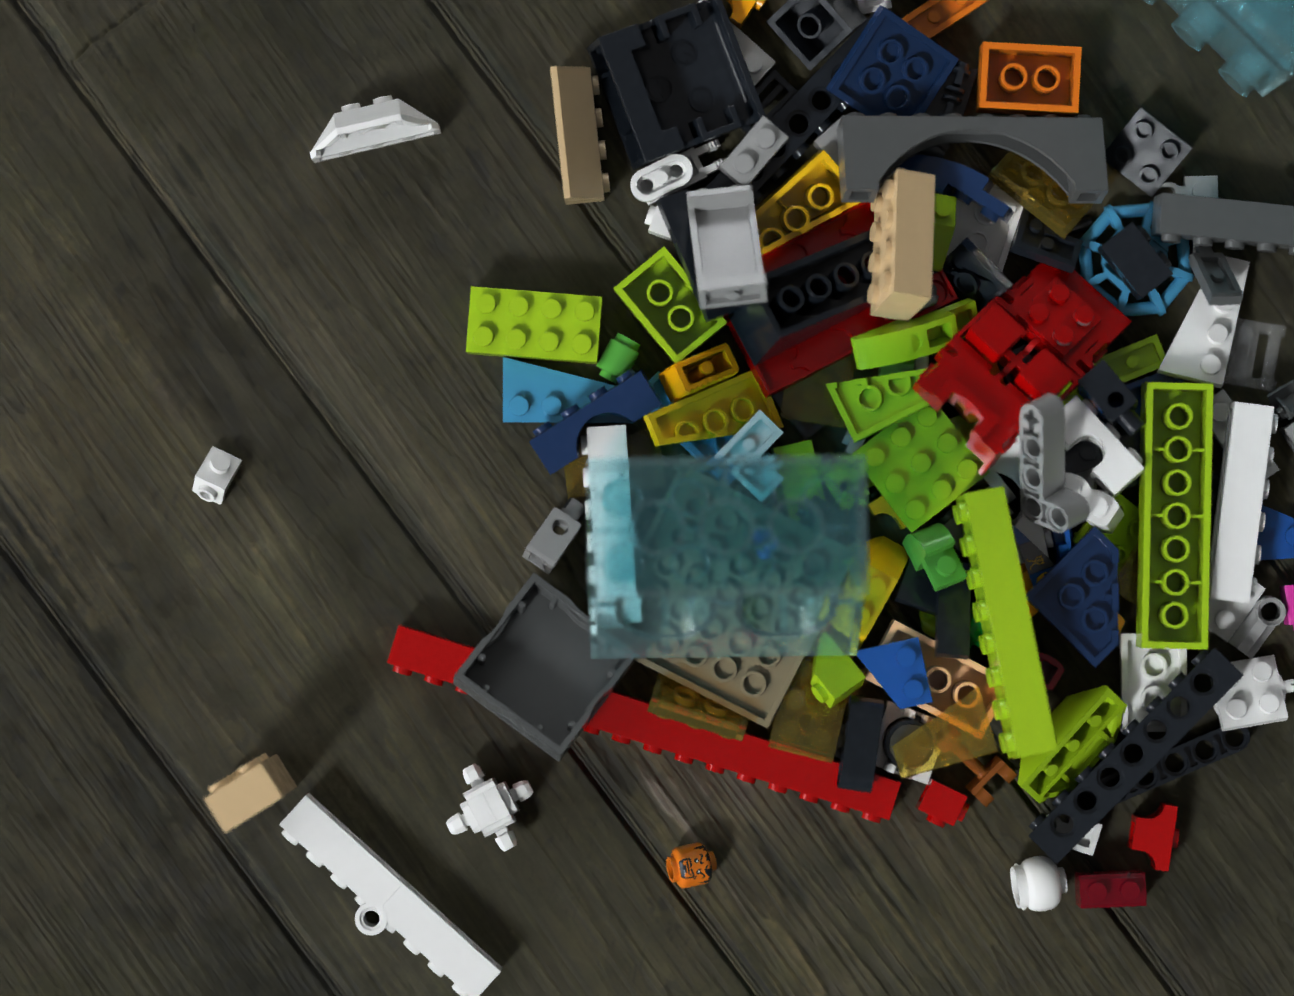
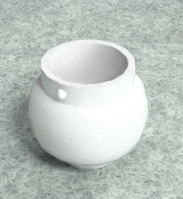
M1033 856L1025 859L1021 865L1015 863L1014 866H1011L1012 892L1016 906L1019 909L1026 910V907L1033 911H1048L1058 906L1062 894L1067 893L1068 887L1064 868H1057L1056 863L1051 858Z

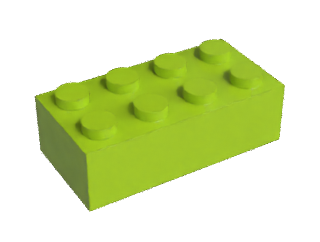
M471 286L466 353L597 364L603 298L600 296Z

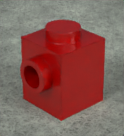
M930 778L915 807L928 814L927 821L944 828L946 823L954 826L957 820L962 822L970 804L966 803L968 796Z

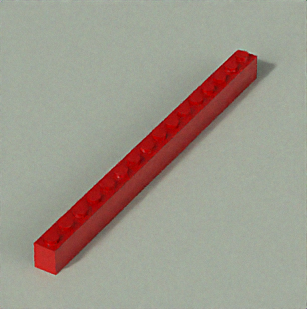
M401 624L398 625L387 663L394 665L392 670L394 672L411 676L414 671L425 675L424 681L443 686L444 681L453 684L454 675L475 647ZM456 686L455 691L467 694ZM616 691L609 695L583 730L595 735H599L600 730L612 733V740L630 745L631 740L644 743L642 749L661 755L662 750L675 753V760L687 764H693L694 759L705 762V769L719 774H724L725 769L738 773L737 779L751 784H755L756 779L769 783L768 789L786 794L787 790L791 789L800 792L799 798L817 804L819 799L832 802L830 808L849 814L850 808L863 812L861 818L880 823L882 818L890 820L901 782L897 779L875 773L871 793L837 788L839 761Z

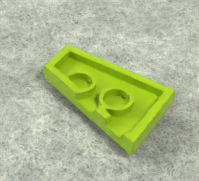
M925 369L825 384L854 443H858L930 406L912 389L915 382L919 379V375Z

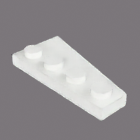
M1225 256L1243 292L1250 262ZM1200 288L1157 373L1196 383L1214 384V387L1221 388L1225 378L1240 305H1209Z

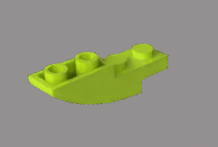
M967 298L918 318L910 319L909 321L896 320L852 337L851 343L857 369L877 368L937 353L978 314L976 301Z

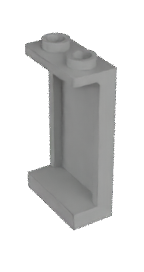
M732 185L725 188H703L687 192V207L700 309L767 302L766 278L761 257L753 186Z

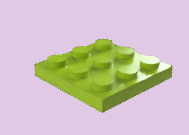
M931 405L883 429L851 454L911 533L990 473L988 470L983 476L978 474L983 462L965 446L967 441L943 410L936 411Z

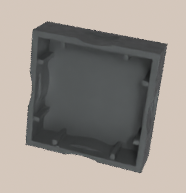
M533 573L507 606L498 625L480 641L456 672L453 684L560 762L637 660L640 650L602 622L596 621L584 614L571 599Z

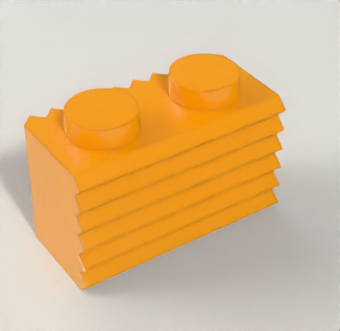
M723 343L672 364L659 374V379L670 402L675 403L728 380L739 372V366L729 345Z

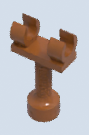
M948 724L936 734L934 743L942 752L952 751L974 772L976 776L965 788L987 807L995 798L983 786L996 773L1009 784L1017 774L997 755L984 766L959 741L961 733L952 724Z

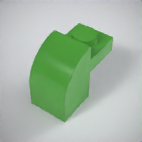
M936 523L906 535L902 544L916 572L922 569L925 570L935 592L966 579L967 574L953 548L956 542L943 524Z

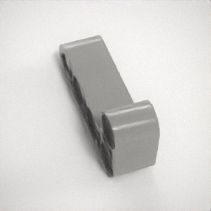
M1048 393L1020 409V506L1023 514L1030 521L1055 532L1062 533L1087 520L1090 515V507L1082 495L1065 488V408L1058 396Z

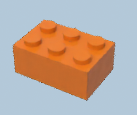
M982 42L979 47L976 112L1035 116L1056 114L1059 117L1076 116L1079 111L1082 47Z

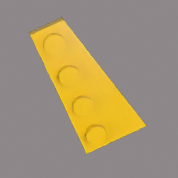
M751 370L643 416L655 447L735 435L759 409L779 428L784 427L772 396L765 398Z

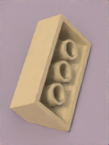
M551 66L565 204L605 201L604 193L610 192L608 173H602L600 160H607L605 140L598 141L597 128L603 127L602 109L595 108L594 95H600L598 75L591 76L590 67Z

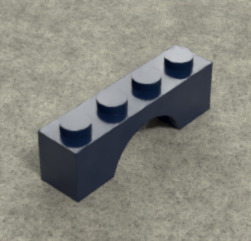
M632 368L616 378L618 385L608 391L605 386L599 388L588 396L591 402L581 408L576 403L560 413L563 418L561 421L553 426L547 421L532 431L535 437L529 443L550 475L580 456V431L583 425L592 417L602 413H617L635 422L662 405L661 398L642 369L636 373Z

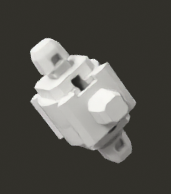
M475 763L463 769L466 784H470L472 789L463 793L466 801L461 803L460 807L464 814L460 815V813H457L447 820L446 825L450 833L460 834L467 831V827L470 826L474 834L482 831L483 835L488 837L495 833L497 836L495 841L503 851L517 846L514 831H510L508 826L517 822L514 813L520 811L516 801L520 800L523 802L534 793L529 781L522 780L513 784V788L509 789L505 781L500 784L497 783L495 778L484 781L483 777L485 774L480 766Z

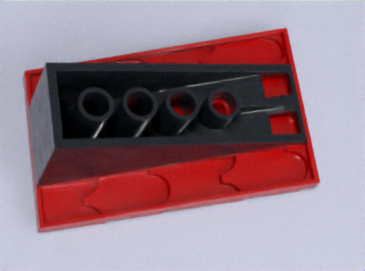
M861 202L761 255L766 278L767 302L737 305L738 310L735 313L723 317L727 321V326H729V330L744 355L757 383H759L765 398L853 354L852 337L896 321V319L872 316L871 303L867 301L868 288L872 283V272L868 270L869 258L873 253V242L869 239L870 228L874 222V212L871 211L870 207L871 202ZM943 269L940 272L932 271V284L937 288L936 295H939L937 303L916 313L911 319L941 309L958 299Z

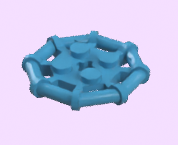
M1150 200L1149 203L1120 206L1108 204L1104 206V211L1081 238H1077L1083 240L1079 253L1080 275L1126 317L1150 314L1162 316L1189 282H1193L1195 275L1192 274L1188 259L1190 254L1189 240L1181 239V243L1176 244L1178 268H1169L1173 273L1171 276L1175 279L1161 295L1156 289L1148 293L1149 302L1127 303L1129 293L1131 292L1102 255L1101 267L1103 273L1093 276L1091 251L1099 253L1097 249L1102 245L1095 242L1109 224L1116 231L1113 236L1124 227L1121 218L1143 217L1142 227L1150 235L1152 240L1149 244L1156 253L1160 250L1168 258V247L1175 244L1161 242V237L1151 236L1150 226L1152 224L1153 201ZM1107 279L1121 291L1118 299L1116 300L1098 284Z

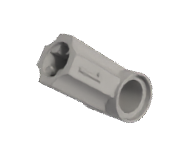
M1271 595L1261 596L1228 642L1252 659L1274 628L1284 621L1286 616L1285 605L1281 600ZM1273 602L1277 607L1275 616L1271 619H1264L1261 615L1262 607L1266 603Z

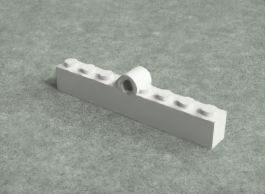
M310 793L306 794L279 824L284 829L281 832L282 835L295 846L300 843L308 850L306 856L312 863L319 868L324 865L332 872L330 878L340 888L345 890L348 887L357 895L354 899L360 907L355 914V924L360 932L372 936L381 933L385 928L391 933L397 931L405 938L403 944L415 955L422 953L430 961L427 965L439 977H443L445 974L454 982L452 988L460 996H480L499 975L502 967ZM366 912H377L380 918L379 922L370 923L366 919Z

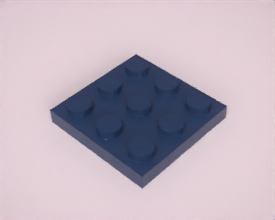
M879 5L826 87V90L865 116H879L883 113H895L897 116H912L917 113H925L959 59L893 12Z

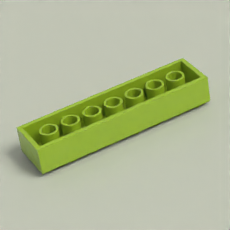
M1146 382L1141 384L1140 418L1146 424L1140 430V456L1144 461L1141 463L1144 470L1139 476L1136 647L1208 649L1214 384Z
M1004 486L964 493L956 499L957 505L952 506L955 524H961L963 537L959 538V546L962 557L968 558L970 570L965 571L969 590L974 589L976 602L972 603V610L975 622H981L983 635H979L981 653L988 656L990 667L985 668V674L989 688L994 687L996 700L992 701V709L995 720H1001L1003 733L998 735L1002 753L1007 752L1008 759L1056 751L1058 748Z

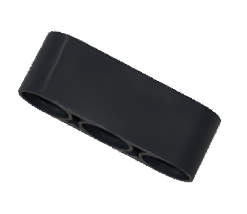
M850 695L838 770L837 788L871 793L884 700Z

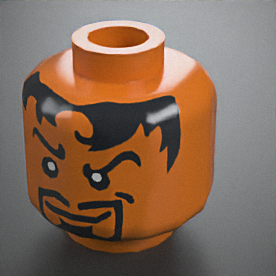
M697 842L675 847L671 852V856L666 859V867L671 882H676L679 887L685 889L710 882L712 871L717 869V862L713 851L708 852L702 843Z

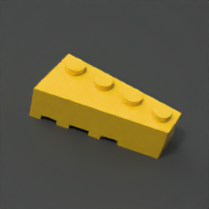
M825 150L817 151L755 207L761 255L861 203L841 202L839 166Z

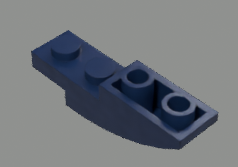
M917 154L892 172L894 173L899 168L935 175V193L949 196L952 190H955L952 196L968 206L971 202L976 203L982 207L980 213L994 223L998 219L1008 223L1015 213L1010 206L989 194L995 185L990 178L957 162Z

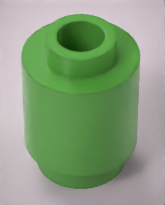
M617 333L614 339H610L596 365L601 369L599 375L616 384V378L633 367L639 356L637 351L640 344Z

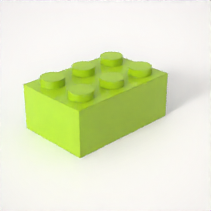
M665 246L613 288L614 292L673 363L686 359L727 325V321L723 317L706 323L684 269Z

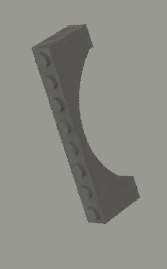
M854 112L841 116L837 127L841 202H874L882 182L908 159L937 146L966 142L1000 147L1029 160L1048 174L1068 195L1069 204H1101L1109 191L1102 118H1092L1087 114L1074 117H1059L1056 114H1047L1042 117H1027L1024 114L995 117L993 114L986 113L976 117H963L958 113H951L945 116H930L927 113H917L912 116H897L895 113L865 116L863 113Z

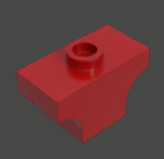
M1160 802L1158 809L1150 815L1132 814L1127 847L1132 850L1146 852L1150 858L1152 868L1169 872L1172 848H1177L1179 841V829L1175 828L1178 806L1172 803Z

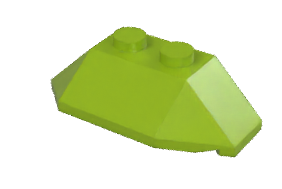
M1106 685L1066 696L1051 713L1058 750L1021 757L1017 784L1038 803L1046 801L1047 798L1059 796L1065 789L1068 792L1073 790L1078 784L1075 780L1076 777L1088 765L1093 768L1100 760L1098 755L1111 742L1113 744L1116 742L1122 723V713H1125L1127 705Z

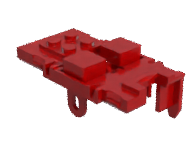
M1039 263L1027 277L1024 275L1001 297L996 296L944 348H941L934 358L937 363H932L919 375V379L915 382L912 389L936 411H939L943 404L953 396L950 402L954 405L959 401L966 408L963 412L966 417L972 413L979 419L976 427L971 431V437L965 446L984 462L978 471V474L983 476L995 465L1000 456L1005 454L1017 442L1016 438L1020 436V409L1048 393L1058 396L1071 382L1072 385L1059 397L1063 402L1078 387V380L1095 367L1094 364L1108 352L1107 348L1128 328L1132 321L1075 270L1073 273H1069ZM1020 338H1023L1029 344L1016 356L1010 349ZM1033 349L1039 352L1027 365L1022 361ZM998 361L1004 369L993 376L989 372L993 367L991 363ZM1011 373L1015 377L1014 383L1016 385L1014 386L1009 383L1005 387L1000 380Z

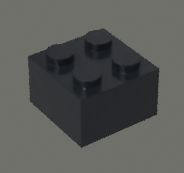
M788 0L766 22L811 71L843 43L867 18L851 0Z

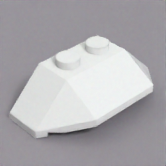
M391 95L373 99V105L361 107L360 103H353L342 106V112L334 113L311 150L310 156L312 161L317 163L440 134L441 129L436 121L402 100H393Z

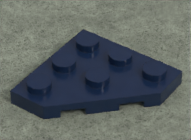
M1093 526L1026 593L1027 601L1093 667H1096L1119 644V549L1096 526Z

